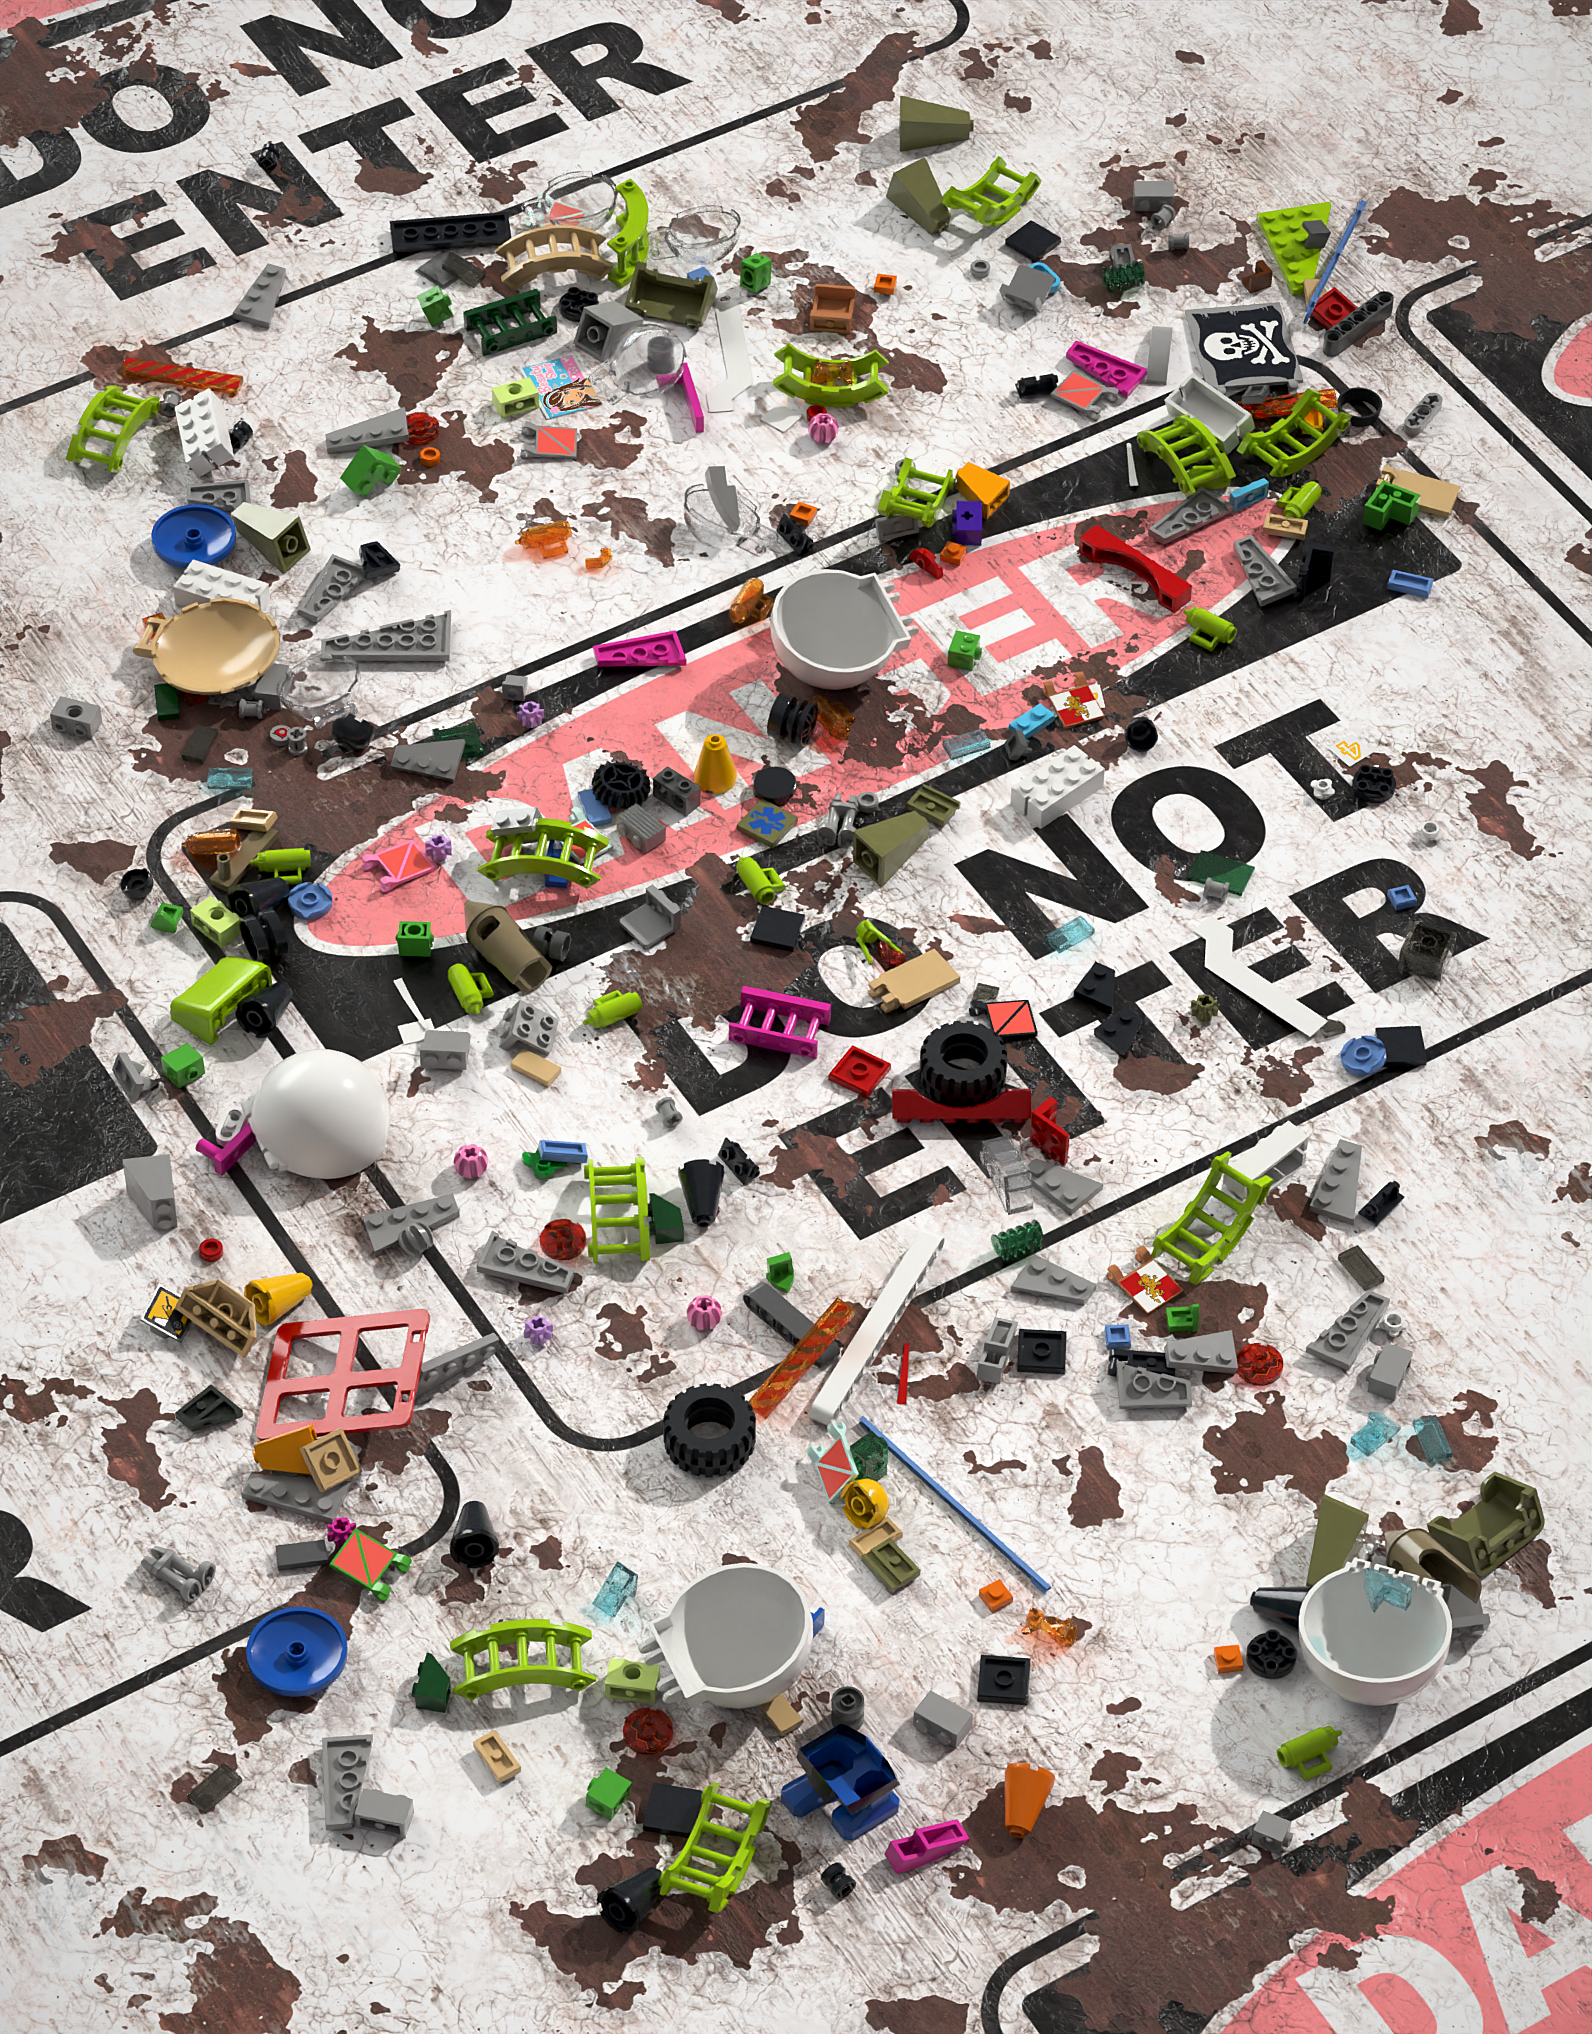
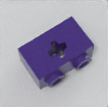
M957 501L956 510H952V522H956V524H952V537H956L957 544L981 546L982 501Z

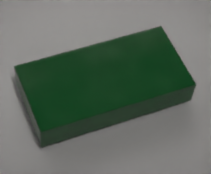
M168 683L154 685L158 721L180 718L176 688Z

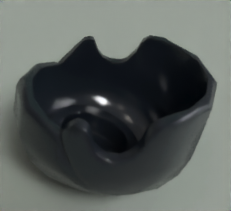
M1144 716L1135 717L1125 727V740L1131 749L1137 752H1146L1155 746L1158 740V733L1155 724L1149 718Z
M146 868L127 871L122 876L119 885L125 896L138 900L145 898L151 893L154 881L151 873Z

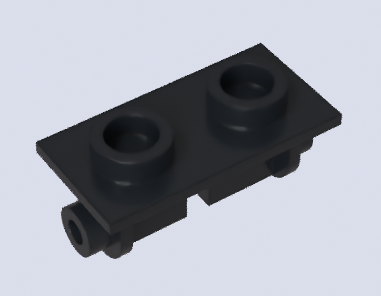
M1050 373L1040 375L1039 380H1036L1035 376L1020 378L1015 384L1019 398L1051 394L1058 387L1056 384L1058 383V376Z
M783 514L776 529L779 535L798 555L801 554L803 549H811L814 546L813 539L802 533L803 530L796 524L794 519H790L786 514Z
M725 1137L718 1156L740 1182L745 1185L748 1177L756 1178L759 1176V1167L750 1158L746 1159L747 1154L738 1142L730 1141Z
M1397 1181L1388 1182L1358 1214L1378 1225L1405 1198V1196L1399 1193L1400 1184Z

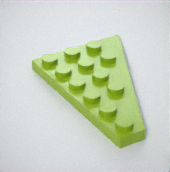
M1331 202L1257 213L1256 220L1292 296L1305 294L1303 288L1304 279H1315L1322 248L1305 249L1304 244L1309 234L1302 227L1303 221L1322 220L1327 226Z

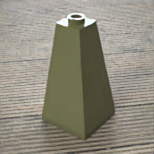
M900 96V152L969 140L970 132H973L974 120H970V112Z
M922 158L893 173L886 194L887 199L929 234L934 235L938 232H944L949 226L951 214L948 208L941 203L943 196L927 160Z
M243 502L231 513L236 530L282 573H286L311 550L299 515Z
M912 811L855 830L853 862L880 887L884 886L928 839L929 823L927 819L920 816L916 811Z
M1323 1495L1306 1586H1314L1327 1575L1343 1569L1347 1562L1352 1563L1365 1543L1368 1513L1330 1496Z

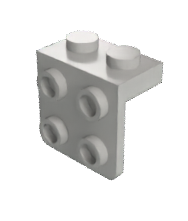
M1019 265L1010 285L1002 283L999 291L1005 302L1019 305L1026 310L1040 312L1055 279L1053 275L1025 265Z
M537 807L497 811L491 832L494 836L534 832L538 818L543 817ZM538 839L523 840L522 844L536 843Z
M653 884L645 888L646 903L620 919V926L645 948L652 946L681 928L680 907L676 903H672L662 890H658Z
M519 1000L512 1008H508L503 1015L504 1026L499 1033L501 1038L499 1048L507 1051L519 1040L544 1054H549L552 1051L558 1025L557 1018L522 1000Z
M427 1030L424 1043H420L421 1068L466 1070L471 1039L470 1033Z
M1443 1587L1445 1591L1443 1599L1453 1618L1451 1619V1638H1456L1463 1634L1479 1635L1484 1633L1491 1624L1489 1613L1483 1614L1480 1598L1475 1604L1455 1587Z

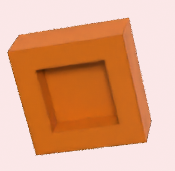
M877 273L874 293L894 295L897 276Z
M798 501L790 513V519H794L796 523L809 527L817 515V507Z
M947 541L940 554V561L960 566L967 553V546Z
M1000 1579L979 1589L980 1598L992 1613L1013 1602L1012 1594Z
M1239 1645L1214 1647L1218 1674L1243 1671V1661Z

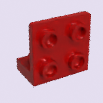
M1050 1096L1032 1111L1030 1142L1036 1148H1040L1047 1153L1054 1161L1065 1165L1068 1162L1070 1135L1056 1125L1057 1101Z

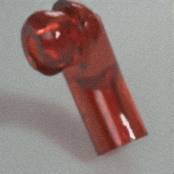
M885 941L878 943L877 947L884 963L890 965L905 963V954L897 950H891Z

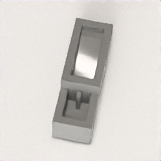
M709 466L705 472V478L711 500L724 523L732 532H736L740 526L736 486H727L725 466Z
M994 1318L978 1363L976 1379L1000 1384L1010 1355L1018 1322Z

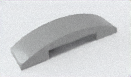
M1152 326L1146 383L1164 385L1167 383L1172 327Z

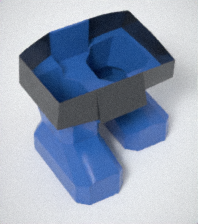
M842 1723L799 1748L797 1760L806 1773L785 1784L781 1791V1802L796 1817H804L825 1803L829 1804L838 1801L840 1805L832 1812L831 1825L843 1839L851 1841L897 1814L900 1803L899 1797L893 1791L900 1783L889 1762L867 1736Z

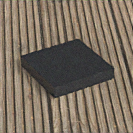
M1032 220L1005 239V245L1034 262L1061 243V237Z
M762 905L750 937V943L794 952L805 922V914Z
M1421 1026L1375 1028V1037L1382 1041L1386 1049V1061L1383 1067L1424 1066L1427 1064Z
M1019 1329L1017 1372L1065 1374L1067 1331Z
M981 1654L977 1701L1028 1705L1031 1658Z
M653 1783L644 1818L643 1831L689 1838L700 1812L703 1791Z

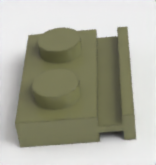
M923 784L922 789L918 790L907 802L906 809L911 812L916 811L920 816L944 827L955 815V811L960 809L961 802Z
M891 1538L872 1548L868 1554L864 1553L862 1555L861 1561L891 1593H894L898 1587L902 1588L920 1576L921 1570Z

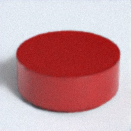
M821 405L810 406L807 409L806 418L810 422L817 414H826L827 410Z
M213 1238L204 1240L199 1246L200 1257L207 1262L218 1261L223 1256L222 1243Z

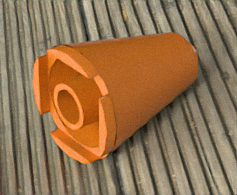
M1027 1763L1008 1764L1004 1772L1005 1829L1009 1831L1011 1836L1016 1838H1024V1835L1031 1833L1055 1784V1775L1052 1772L1039 1766L1037 1771L1029 1769L1030 1764Z

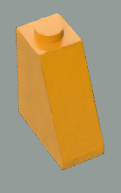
M967 462L963 468L958 469L955 476L957 479L956 489L967 501H982V517L987 520L1009 497L1010 481L970 462Z
M313 1424L256 1443L254 1445L255 1450L252 1451L253 1457L257 1464L260 1463L261 1469L311 1474L299 1448L318 1438Z

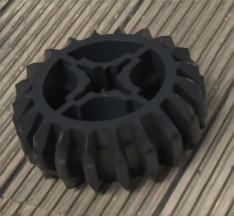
M615 759L614 763L607 761L605 765L600 764V767L596 769L591 783L592 791L596 796V800H601V805L607 804L609 809L615 807L617 811L620 808L627 810L634 806V804L642 806L647 800L651 789L650 777L647 776L645 770H641V766H634L633 762L630 764L625 763V760L618 762Z

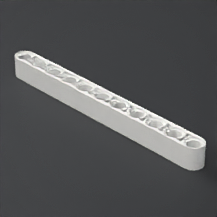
M924 1229L919 1232L814 1400L809 1412V1418L825 1425H829L832 1421L836 1423L940 1255L945 1242L944 1237Z

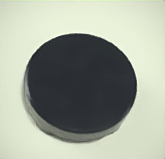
M571 287L568 289V293L564 294L559 300V312L570 321L580 322L584 307L599 304L598 295L594 292Z
M1361 765L1359 771L1353 777L1352 790L1359 799L1365 802H1385L1392 798L1395 793L1396 780L1393 776L1394 773L1390 768Z
M782 767L762 769L753 779V795L778 807L783 806L784 802L791 799L796 793L797 781L792 772Z
M1270 1629L1266 1633L1254 1637L1247 1646V1664L1260 1677L1279 1679L1287 1676L1295 1667L1297 1649L1288 1638L1280 1635L1277 1630Z

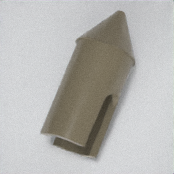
M466 901L464 903L467 942L473 945L489 963L496 966L523 994L532 992L541 986L550 975L552 965L530 942L523 929L508 914L506 908L499 905Z
M1421 1528L1392 1530L1385 1533L1387 1567L1396 1570L1395 1574L1403 1571L1420 1576L1419 1584H1422L1424 1577L1441 1582L1442 1589H1444L1443 1584H1450L1475 1604L1478 1602L1482 1591L1479 1577L1435 1541L1428 1531Z

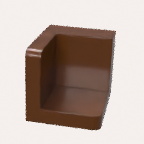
M1264 260L1257 261L1255 274L1242 278L1241 283L1250 294L1269 288L1272 284L1273 271Z

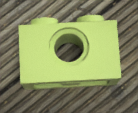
M530 377L493 387L492 403L502 419L539 408V392Z
M211 896L190 910L192 925L221 948L241 935L239 928L240 917L236 913L229 911L221 901H217Z
M610 1658L605 1681V1697L655 1704L658 1693L656 1686L657 1682L660 1681V1665L648 1666L644 1662Z

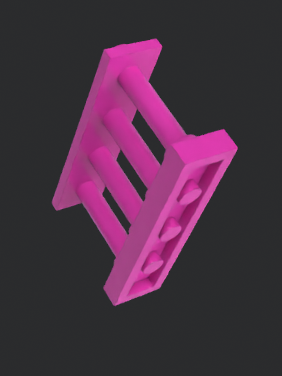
M743 986L741 991V1007L745 1009L739 1024L729 1023L730 1041L817 1059L818 1041L814 1040L819 1024L829 1025L831 1020V1004ZM754 1010L767 1012L761 1029L748 1026ZM775 1015L789 1017L783 1033L770 1031ZM797 1019L810 1022L805 1038L792 1035Z

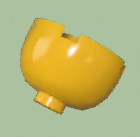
M867 1478L855 1480L847 1484L842 1490L841 1499H845L846 1505L842 1507L843 1511L855 1527L860 1528L863 1526L865 1529H869L882 1521L887 1515L889 1499L885 1489L877 1481Z

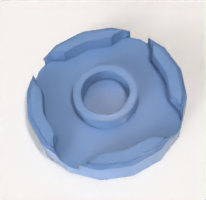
M305 882L294 887L289 893L288 908L293 915L300 919L316 920L325 916L332 907V894L326 886L320 883L315 885L311 884V882Z
M1364 1035L1358 1039H1350L1341 1050L1342 1065L1346 1071L1353 1075L1365 1076L1373 1074L1382 1068L1386 1061V1049L1382 1041L1373 1036Z

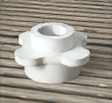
M1330 779L1312 781L1311 787L1314 788V796L1325 800L1334 795L1335 790L1331 786L1332 781Z
M1427 821L1418 826L1417 830L1421 833V841L1441 840L1442 834L1439 833V825L1437 823Z
M1396 1312L1388 1313L1385 1319L1379 1322V1327L1385 1329L1391 1337H1397L1399 1332L1407 1329L1408 1326L1403 1317Z

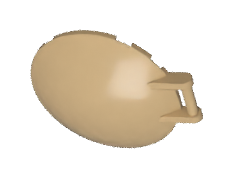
M215 598L210 599L209 603L198 605L196 602L181 609V613L174 617L170 616L167 620L154 617L148 618L146 629L139 643L135 644L133 648L135 655L151 658L157 673L171 686L188 693L215 695L241 689L264 675L278 655L280 636L273 618L262 612L259 606L239 599ZM157 631L151 644L148 645L153 632Z

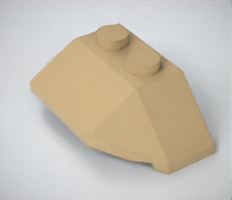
M221 1279L185 1287L175 1309L242 1358H246L256 1339L255 1304Z

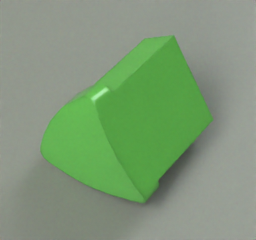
M162 902L150 926L160 931L175 933L183 915V907Z
M789 1252L767 1258L768 1273H766V1279L772 1286L784 1293L790 1291L794 1282V1268Z
M1191 1304L1190 1307L1166 1308L1168 1332H1198L1199 1304Z

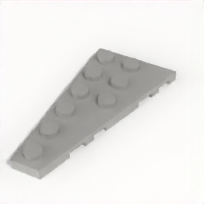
M451 610L444 611V614L434 616L433 614L425 615V619L417 621L408 619L379 626L378 630L370 632L368 629L361 630L360 634L353 636L344 634L322 639L321 661H449Z

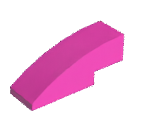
M958 1819L915 1829L910 1837L890 1841L884 1855L896 1874L947 1855L969 1842L970 1838Z

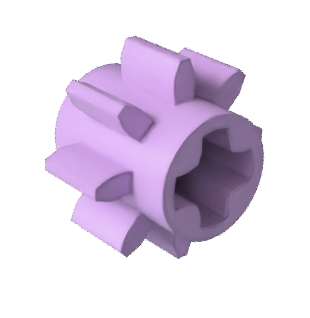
M526 702L523 706H519L520 711L517 712V720L522 721L523 727L535 728L538 724H542L544 709H539V703Z
M434 835L430 838V841H425L426 857L431 856L434 862L445 861L447 855H452L451 840H446L443 835Z
M533 1316L530 1321H525L524 1338H530L531 1345L542 1346L547 1340L552 1339L553 1324H547L546 1317Z

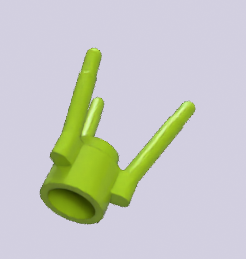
M862 921L857 926L856 933L858 937L856 941L860 944L870 965L873 962L865 942L873 943L879 938L899 955L903 954L870 921Z

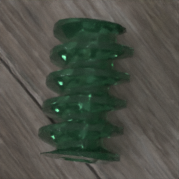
M1135 260L1132 264L1126 262L1124 266L1118 264L1116 267L1111 265L1109 269L1107 267L1101 269L1102 283L1105 289L1109 286L1110 290L1114 291V287L1117 285L1118 289L1121 290L1122 283L1125 284L1126 288H1129L1131 281L1135 287L1137 286V280L1140 281L1141 285L1145 284V270L1141 261Z
M1035 1219L1031 1223L1025 1222L1023 1226L1017 1225L1014 1229L1009 1228L1006 1232L1001 1231L998 1235L993 1234L991 1236L994 1251L1005 1262L1008 1261V1253H1010L1012 1258H1016L1017 1250L1021 1255H1025V1247H1027L1029 1252H1033V1244L1038 1249H1042L1043 1231L1039 1222Z

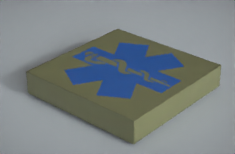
M761 799L737 824V830L774 848L797 824L798 817Z

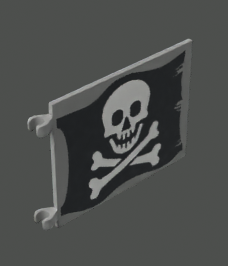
M1280 302L1185 310L1198 361L1206 383L1223 395L1226 394V389L1287 384L1290 396L1297 395L1298 383H1303V377Z

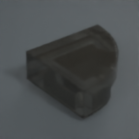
M978 983L972 1000L981 1002L994 1000L999 995L1000 987Z
M1321 1016L1328 1021L1320 1028L1324 1038L1346 1032V1026L1341 1021Z

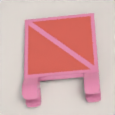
M413 840L378 854H366L362 857L364 862L362 868L365 871H369L377 864H380L389 875L380 879L382 884L380 890L383 893L390 892L399 884L435 871L434 865Z

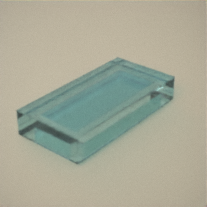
M981 728L943 740L942 746L950 759L954 760L991 748V742Z
M209 768L207 787L208 789L251 790L253 768Z
M1080 915L1047 934L1046 941L1060 954L1093 935L1095 928Z
M1432 1415L1414 1419L1412 1425L1428 1462L1452 1458L1453 1452L1437 1416Z

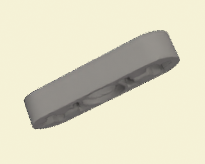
M1437 393L1426 394L1406 417L1403 428L1404 432L1410 436L1419 435L1441 410L1442 396ZM1424 412V413H1427L1428 415H1427V416H1421V415H1419L1418 413Z

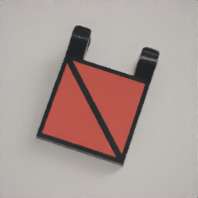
M972 1000L970 1002V1016L976 1017L986 1013L990 1029L996 1032L997 1036L1001 1037V1039L1038 1036L1029 1000L987 1003Z

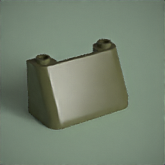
M637 261L625 307L638 316L684 324L692 329L702 327L718 291L715 278L704 275L701 281L699 277L691 280L661 274L658 269L654 268L653 271L647 269V263Z
M1493 1472L1482 1482L1480 1486L1482 1501L1455 1522L1450 1524L1448 1518L1437 1516L1427 1523L1428 1531L1432 1538L1479 1576L1489 1574L1542 1531L1545 1523L1537 1489L1498 1472Z

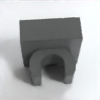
M1015 729L1004 743L1011 760L1017 761L1021 755L1028 756L1032 752V748H1028L1029 740L1025 739L1024 733L1021 730Z

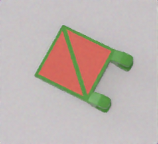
M355 1528L333 1558L329 1567L371 1591L380 1601L385 1602L389 1598L391 1588L386 1584L378 1583V1581L391 1563L399 1571L406 1573L410 1568L412 1560L406 1555L396 1553Z

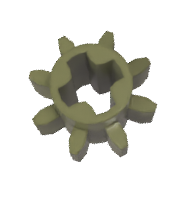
M1207 994L1198 995L1197 1001H1191V1016H1195L1199 1022H1211L1212 1016H1218V1001L1213 1000Z

